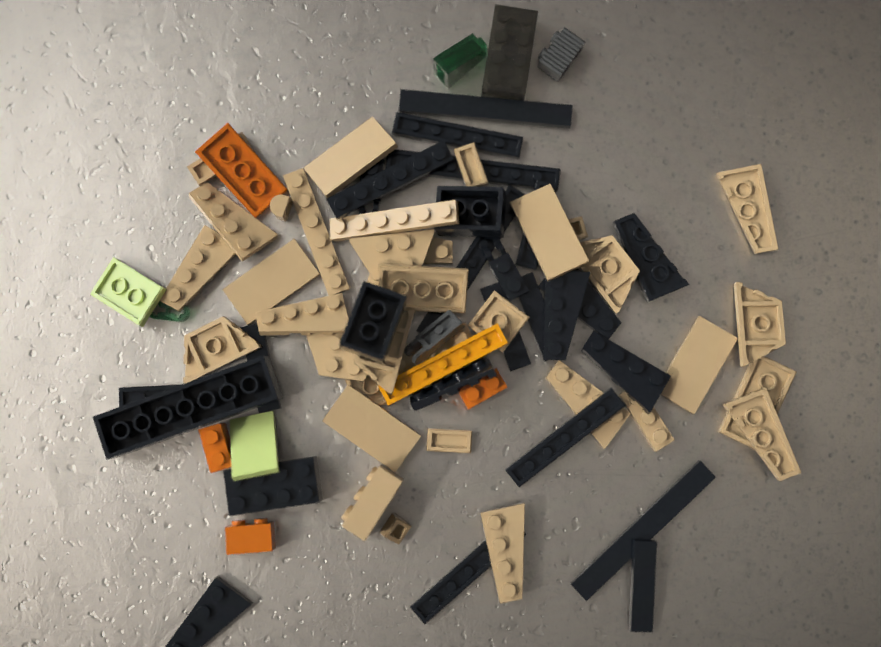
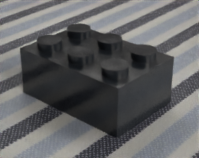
M437 186L436 203L456 200L458 202L459 224L434 227L438 236L504 238L506 209L504 187Z
M363 281L339 343L340 348L384 364L405 309L407 296Z

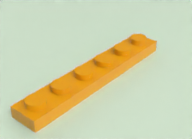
M497 323L422 362L420 365L399 374L393 394L386 392L380 385L378 387L387 405L390 406L507 345L508 342Z

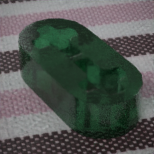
M159 301V307L166 309V312H158L157 316L156 313L152 312L150 318L180 323L189 318L190 309L185 305L182 308L184 314H180L178 318L176 314L171 313V310H175L174 308Z

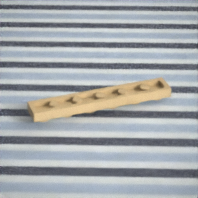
M301 168L283 175L328 295H335L350 290L304 169Z
M450 200L344 216L338 220L331 218L330 240L337 242L351 238L459 224L458 202Z

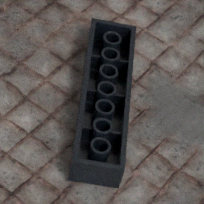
M263 355L95 415L93 420L106 460L275 402L283 399L270 358Z

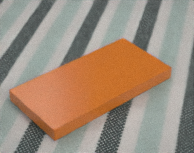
M229 123L224 125L195 151L255 218L270 206L273 197L283 195L288 190Z

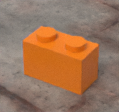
M497 368L494 369L497 376L491 379L488 375L480 379L479 384L472 387L465 385L458 394L468 410L507 388Z
M218 423L198 429L210 473L231 468V444L226 423Z
M268 518L254 519V523L246 524L245 520H234L232 525L225 527L227 555L269 552L276 549L274 521L268 522Z

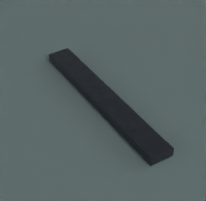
M404 89L400 91L399 101L400 113L561 128L571 127L573 105Z
M395 149L387 155L386 169L419 152ZM453 156V162L425 175L463 180L455 156ZM480 159L489 184L505 186L510 184L513 187L534 189L536 180L556 184L559 187L560 169Z
M510 184L505 190L504 233L516 216L510 202L526 195ZM475 237L456 267L469 270L467 291L487 261L482 246L487 245L492 253L495 249L494 240L497 239L496 237ZM428 312L416 332H422L442 316L444 312Z
M698 460L570 584L587 601L632 558L633 539L651 540L706 488L716 476Z

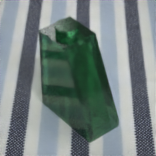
M473 33L433 58L434 75L449 89L486 57V43L482 38H477Z

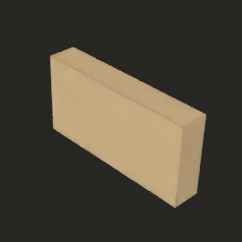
M475 143L453 150L466 186L483 187L489 184Z
M428 428L427 451L471 453L472 431Z

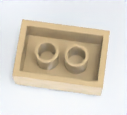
M380 465L378 468L374 467L366 478L369 481L366 487L362 486L354 497V500L357 501L354 506L350 505L341 518L344 520L342 527L363 541L367 539L404 478L384 465Z

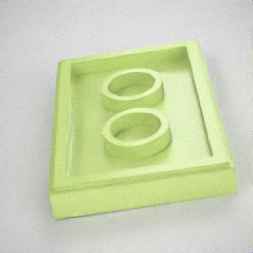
M113 257L90 295L143 327L167 289Z
M270 411L230 419L233 480L237 481L279 472L274 412Z

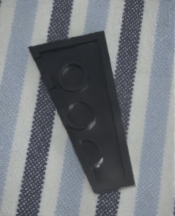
M635 213L613 222L625 252L640 270L637 280L647 302L690 285L677 271L678 269L673 262L671 263L666 257L660 245L656 244L650 232Z
M545 278L542 280V282H541V283L539 284V286H538L539 289L542 290L544 293H545ZM588 281L578 319L595 332L610 339L621 324V321Z
M570 271L550 281H547L545 277L543 360H566L590 272Z
M595 331L591 333L581 350L602 371L604 370L616 385H619L626 391L627 395L633 401H636L648 415L671 378L669 374Z
M488 356L472 362L466 368H461L451 373L452 375L445 379L442 378L432 383V386L426 389L422 388L413 393L410 397V404L414 411L440 401L443 398V394L452 396L459 393L462 386L466 384L471 387L480 383V379L488 375L490 379L497 376Z
M215 577L165 647H202L253 602L220 577Z

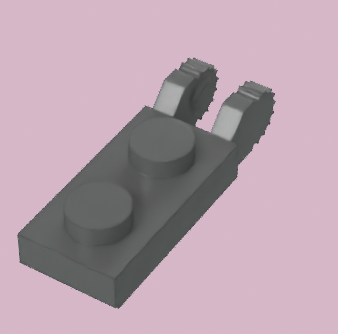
M448 310L415 336V339L405 347L404 353L409 357L413 355L412 362L415 365H420L428 358L429 354L431 355L465 326L451 310Z

